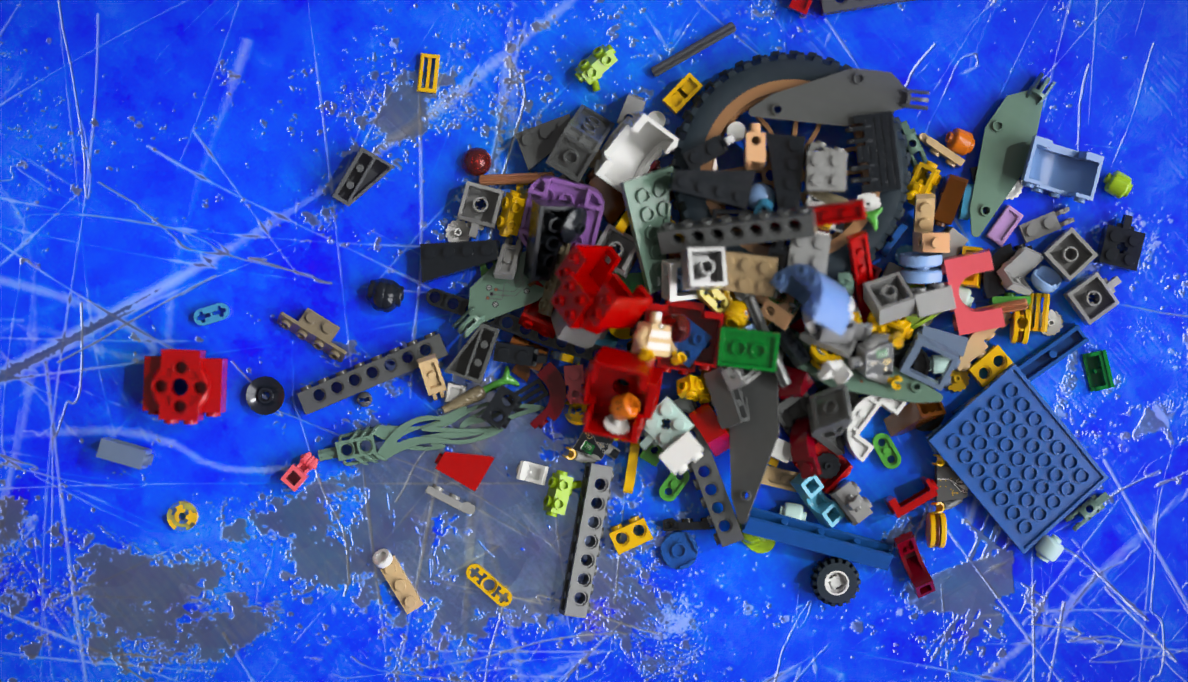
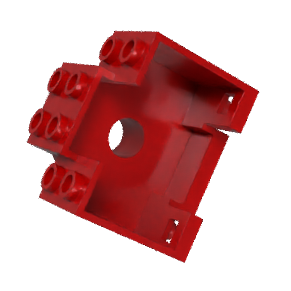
M574 245L554 273L562 284L550 302L570 328H582L594 334L605 332L607 328H633L653 301V298L643 286H638L632 294L618 274L612 273L621 261V258L612 246ZM608 256L611 259L609 264L605 261Z
M665 300L664 305L650 303L645 310L644 322L649 323L651 311L661 312V324L669 325L672 328L679 317L684 314L712 336L710 346L702 350L690 368L684 364L674 365L671 362L672 355L670 357L655 356V367L664 368V372L671 373V369L678 370V374L690 375V372H695L696 365H699L701 370L711 371L712 367L716 368L724 314L704 311L705 303L685 300L669 302Z
M602 346L599 353L596 352L594 359H590L583 377L586 383L582 387L581 396L584 397L583 404L587 405L581 422L584 424L583 432L637 444L645 425V419H652L659 402L664 368L655 367L656 358L647 362L646 360H641L639 354ZM617 379H624L629 385H622ZM630 393L637 397L640 409L635 417L627 419L630 423L628 432L618 435L606 430L603 423L606 416L612 415L609 410L611 400L614 396Z
M161 349V356H145L143 411H148V414L159 415L158 420H164L165 424L179 423V420H183V424H198V421L204 420V413H206L207 417L221 416V413L226 412L228 359L206 358V350ZM179 378L184 379L188 384V390L184 395H179L174 390V384Z

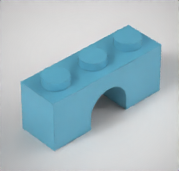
M799 473L790 481L821 525L833 528L845 516L837 503L830 500L821 491L824 485L817 476L802 479Z

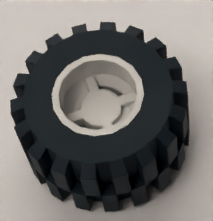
M833 556L831 558H823L824 561L822 562L818 561L817 567L812 569L813 574H810V585L819 600L826 605L829 604L834 607L838 605L840 607L843 606V603H850L851 598L855 599V593L860 590L858 586L861 584V580L854 565L848 560Z

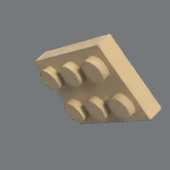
M725 250L728 286L720 290L769 297L775 296V287L769 282L777 273L779 257Z

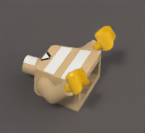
M651 311L649 323L639 322L636 332L633 335L634 341L631 352L639 353V358L647 362L655 359V356L670 357L672 355L671 362L674 365L683 364L687 361V357L683 352L677 353L678 349L671 338V327L661 324V312Z

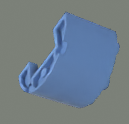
M1034 135L1032 136L1020 182L1022 186L1032 188L1031 191L1043 193L1045 191L1049 193L1048 196L1059 199L1060 196L1073 198L1074 202L1085 204V201H1093L1105 156L1089 151H1076L1053 144V140Z
M806 264L788 266L774 275L769 282L780 292L783 293L784 291L803 304L802 311L813 320L842 336L849 323L851 315L849 304L851 300L847 290L841 284Z

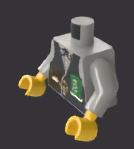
M900 332L894 333L893 336H890V334H872L864 342L856 346V357L848 359L849 368L851 370L857 369L867 379L883 384L891 383L893 389H901V385L894 382H902V377L894 375L891 378L889 375H893V346L900 348L904 345L903 335Z
M582 432L573 448L565 447L569 450V454L566 456L562 454V456L568 460H575L580 463H595L598 460L601 461L605 454L615 460L621 450L611 445L614 441L613 438Z

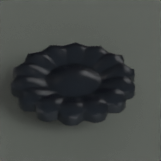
M822 453L821 456H818L822 472L819 477L832 479L833 476H837L841 464L836 455Z

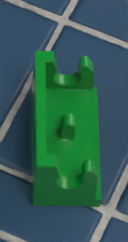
M1102 349L1081 354L1090 391L1115 387L1106 350Z

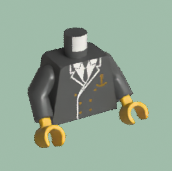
M933 454V456L937 457L936 463L932 462V465H934V482L938 487L936 490L938 495L934 497L936 502H932L931 505H936V511L932 513L938 514L962 503L963 498L968 496V488L939 454Z

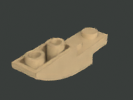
M1011 313L1003 314L1005 326L1000 327L1001 329L1010 323ZM998 328L970 333L967 336L969 339L963 357L959 356L961 361L955 370L956 372L966 371L972 366L971 361L975 358L978 360L987 353L985 349L989 346L984 340L989 341L996 335L995 331Z

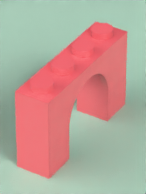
M990 249L943 258L944 263L941 264L942 274H947L948 282L944 283L945 285L952 286L956 308L950 310V312H955L956 319L952 320L954 331H959L960 336L1004 327L1005 321L1001 305L974 309L965 305L959 296L960 285L966 277L994 270Z

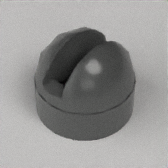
M361 392L357 396V403L361 407H368L373 401L372 395L368 392ZM369 397V401L360 402V398Z

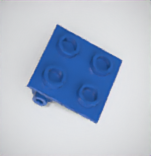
M684 314L679 317L671 328V338L678 349L677 353L683 352L686 355L687 361L683 364L690 368L702 350L710 346L712 336Z

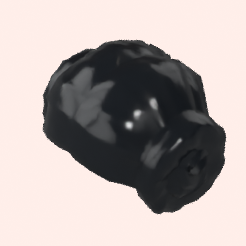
M385 278L371 280L367 288L366 298L371 301V305L375 310L391 312L396 307L401 306V301L404 299V287L393 280Z

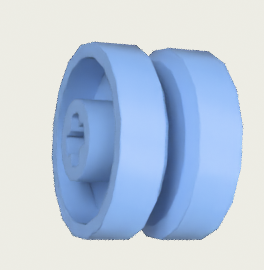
M914 251L900 253V264L909 267L900 271L901 276L906 283L927 284L942 282V270L935 267L943 263V253Z

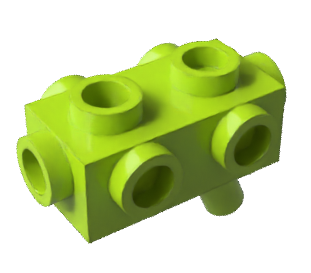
M610 44L595 48L592 54L587 59L580 61L578 67L574 69L576 71L575 77L581 83L584 81L588 85H592L594 92L599 91L598 79L618 61L614 55L616 53L614 48Z
M560 470L552 473L548 481L549 489L543 501V510L546 511L545 515L557 517V514L565 515L572 489L581 488V480L573 481L574 478L567 476L568 472Z

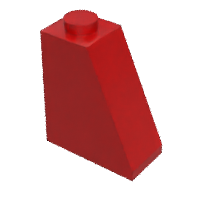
M445 451L444 454L439 453L434 463L437 464L435 469L476 491L495 457L491 455Z

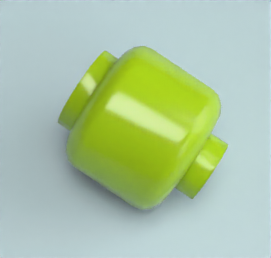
M1119 170L1114 171L1112 174L1109 172L1103 180L1105 183L1104 190L1118 199L1126 197L1133 187V184H1131L1132 179Z

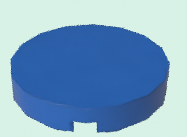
M903 223L899 225L881 249L880 254L886 257L908 229L907 225Z
M676 531L668 534L663 539L660 554L667 566L682 570L690 567L695 562L698 556V546L690 534Z

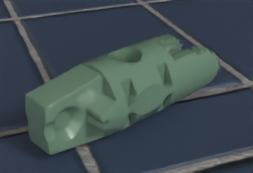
M905 120L900 124L902 127L901 134L906 135L908 141L906 152L911 155L910 163L914 169L917 165L914 154L919 152L922 162L926 163L928 159L915 129H910ZM909 142H914L915 146L911 147Z
M850 272L838 273L836 282L847 290L849 296H852L855 288Z
M1106 492L1102 493L1098 498L1095 494L1092 495L1084 504L1065 517V521H1071L1074 516L1079 514L1083 520L1076 523L1072 528L1076 532L1105 508L1103 503L1110 496ZM1086 507H1090L1092 512H1087Z

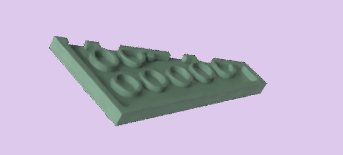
M667 166L620 182L645 289L649 294L661 290L662 260L667 259V254L661 253L657 232L660 225L670 222L671 219L670 191H668L673 166Z

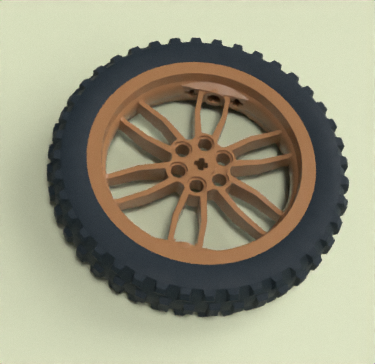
M791 50L789 54L773 51L770 53V56L767 54L761 56L759 54L753 56L752 61L743 62L741 60L735 63L734 69L723 70L719 73L718 79L713 82L709 81L704 86L705 91H702L700 95H696L693 98L692 102L694 105L690 110H685L682 116L684 122H682L680 127H677L675 136L680 140L677 147L670 151V154L673 155V160L669 166H673V171L689 170L681 154L715 136L721 135L723 138L731 123L736 122V119L747 110L749 111L750 108L770 95L851 69L852 67L847 64L841 66L840 62L831 57L823 59L822 56L814 52H809L808 55H805L804 52ZM894 115L901 189L871 192L880 198V207H883L882 212L877 216L878 229L876 231L870 222L864 219L845 222L842 233L835 231L833 234L829 233L831 235L826 276L834 281L837 280L838 273L850 272L852 274L847 243L848 235L863 230L867 232L872 262L876 258L875 253L883 248L888 236H891L898 228L896 222L904 215L903 203L906 202L907 193L910 191L907 189V185L910 184L911 172L908 171L911 155L906 152L908 141L906 135L901 134L902 127L900 124L902 123L899 117H894ZM755 117L766 133L774 134L769 124L763 118ZM793 121L791 135L797 136L798 121ZM816 123L813 133L805 143L804 158L809 144L815 140L822 124ZM863 123L852 124L848 127L863 126ZM864 130L855 131L853 133L854 138H864ZM857 143L854 147L842 148L847 153H856L858 166L868 165L867 162H858L857 146H864L865 143ZM766 151L767 165L763 168V171L743 170V167L725 169L731 171H756L755 173H760L762 181L760 183L769 185L775 192L773 181L766 178V172L771 170L768 151ZM717 158L694 170H719ZM803 166V170H802V181H801V182H805L804 166ZM868 169L857 172L847 171V176L861 174V178L869 177ZM870 181L862 182V185L870 184ZM674 192L675 197L672 203L674 210H678L680 213L679 223L684 220L699 221L706 217L712 219V209L726 210L725 205ZM803 192L800 193V202L802 206H805L807 194ZM717 214V217H721L728 214ZM714 229L716 233H722L721 230ZM695 231L696 235H703L701 232ZM762 242L725 247V250L768 256L771 244Z

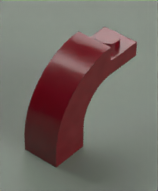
M551 361L537 374L547 386L550 398L547 407L530 422L534 429L537 427L541 429L548 422L546 419L548 416L555 421L565 405V382L561 373Z
M808 415L802 416L794 422L790 435L793 462L797 461L802 479L822 474L815 449L816 439L811 436Z
M912 531L894 538L897 554L917 597L920 598L936 591L933 580L921 558Z

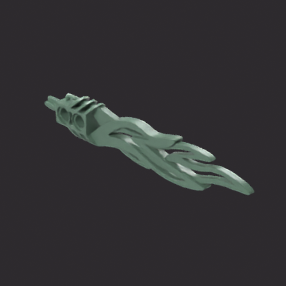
M490 402L470 408H467V406L458 408L443 416L426 415L416 417L400 426L380 425L381 423H379L374 428H370L371 425H369L364 430H361L362 427H360L355 432L341 434L338 437V442H335V447L317 451L320 461L338 458L339 461H343L345 466L361 463L370 465L367 462L379 463L376 460L380 459L388 461L387 459L406 449L429 451L443 449L446 447L444 444H467L480 441L502 432L503 428L499 431L491 425L489 427L463 429L472 424L486 422L481 418H476L483 414L485 409L465 419L459 429L442 428L456 422L476 409L488 406ZM521 404L519 408L528 409L512 414L509 418L512 420L519 416L543 410L545 407L536 404ZM496 412L491 415V418L494 419L500 416L501 413ZM436 420L426 425L413 426L414 424L419 422ZM419 429L427 432H442L398 442L404 435ZM374 435L385 440L379 451H377ZM480 435V436L475 437V438H472V439H466V440H450V439H453V438H462V437H469V436ZM352 436L351 439L342 441V438ZM364 440L369 441L371 444L369 451L361 449V443ZM427 443L432 445V447L417 446ZM345 444L352 447L350 455H344L342 452V447ZM352 458L357 460L352 462H346V460Z

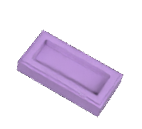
M1007 205L986 234V237L1002 247L1024 215L1010 205Z

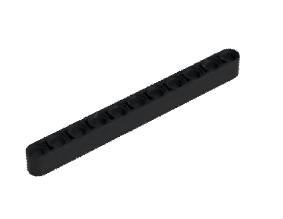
M431 289L426 294L427 302L432 306L461 316L466 312V308L469 305L468 299L439 289ZM433 292L440 294V300L436 303L430 300V295ZM452 298H456L459 302L456 309H450L448 306V301ZM508 313L496 317L492 322H483L486 325L589 361L594 359L593 351L595 349L601 350L602 346L594 344L593 347L585 349L584 353L578 354L574 349V344L567 343L565 347H559L556 343V334L554 338L549 337L546 341H541L538 337L539 332L532 329L529 334L524 335L520 331L521 324L518 323L520 318ZM506 317H510L513 320V325L510 328H505L502 325V321Z

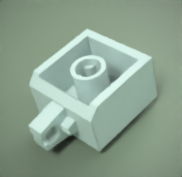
M666 397L657 405L652 419H645L644 429L646 432L644 435L646 438L639 445L646 450L652 444L655 447L659 444L665 451L686 432L692 430L695 424L670 397ZM669 419H670V420H671V422H670V426H671V427H670V428L665 427V429H664V427H663V426L665 425V424H664V421H665V420H666V421H669Z

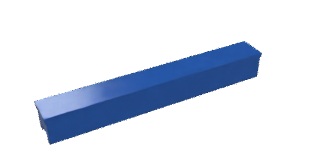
M1075 324L1022 361L1017 367L1031 382L1087 343L1089 339L1083 334L1080 326ZM974 395L973 397H971L970 399H968L966 402H964L963 404H961L960 406H958L956 409H954L953 411H951L952 415H955L962 407H964V406H965L971 399H973L976 395Z
M754 507L751 509L747 522L742 524V533L887 571L894 557L891 554L893 544Z

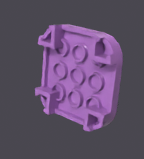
M545 175L535 180L528 190L522 222L519 228V236L522 243L527 247L532 199L569 200L576 207L584 208L587 212L586 229L576 241L571 243L570 250L574 245H596L605 205L602 194L590 185L555 176Z

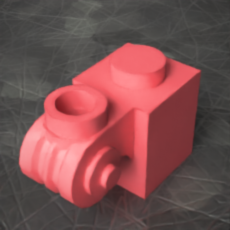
M583 365L564 366L565 386H569L568 394H566L569 404L583 403L584 397L581 396V385H584Z
M310 451L300 456V463L298 465L293 464L280 478L294 492L309 477L307 473L317 468L319 459L315 458Z

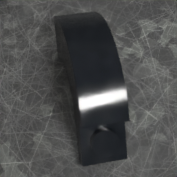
M1010 243L998 248L991 254L994 270L982 272L981 290L984 299L1006 293L997 271L1003 263L1015 255L1017 250L1023 247L1032 249V245L1026 246L1023 243L1014 246L1015 250H1013Z

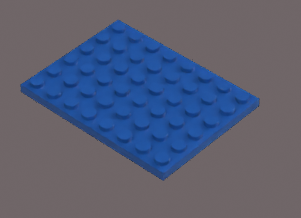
M1014 363L1008 366L927 439L1023 554L1109 478Z

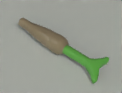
M803 191L804 194L813 196L826 204L848 201L843 196L829 192ZM883 207L873 211L866 210L867 220L875 231L878 229L877 216L882 212Z
M506 365L500 379L483 387L478 385L469 389L448 404L442 406L441 409L445 414L451 410L462 408L484 399L486 393L499 388L501 385L520 386V384L510 375V369Z

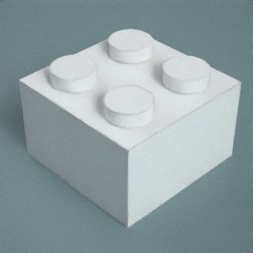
M688 431L659 455V458L674 476L677 473L681 476L689 469L687 465L691 461L696 463L703 457L702 452L704 449Z

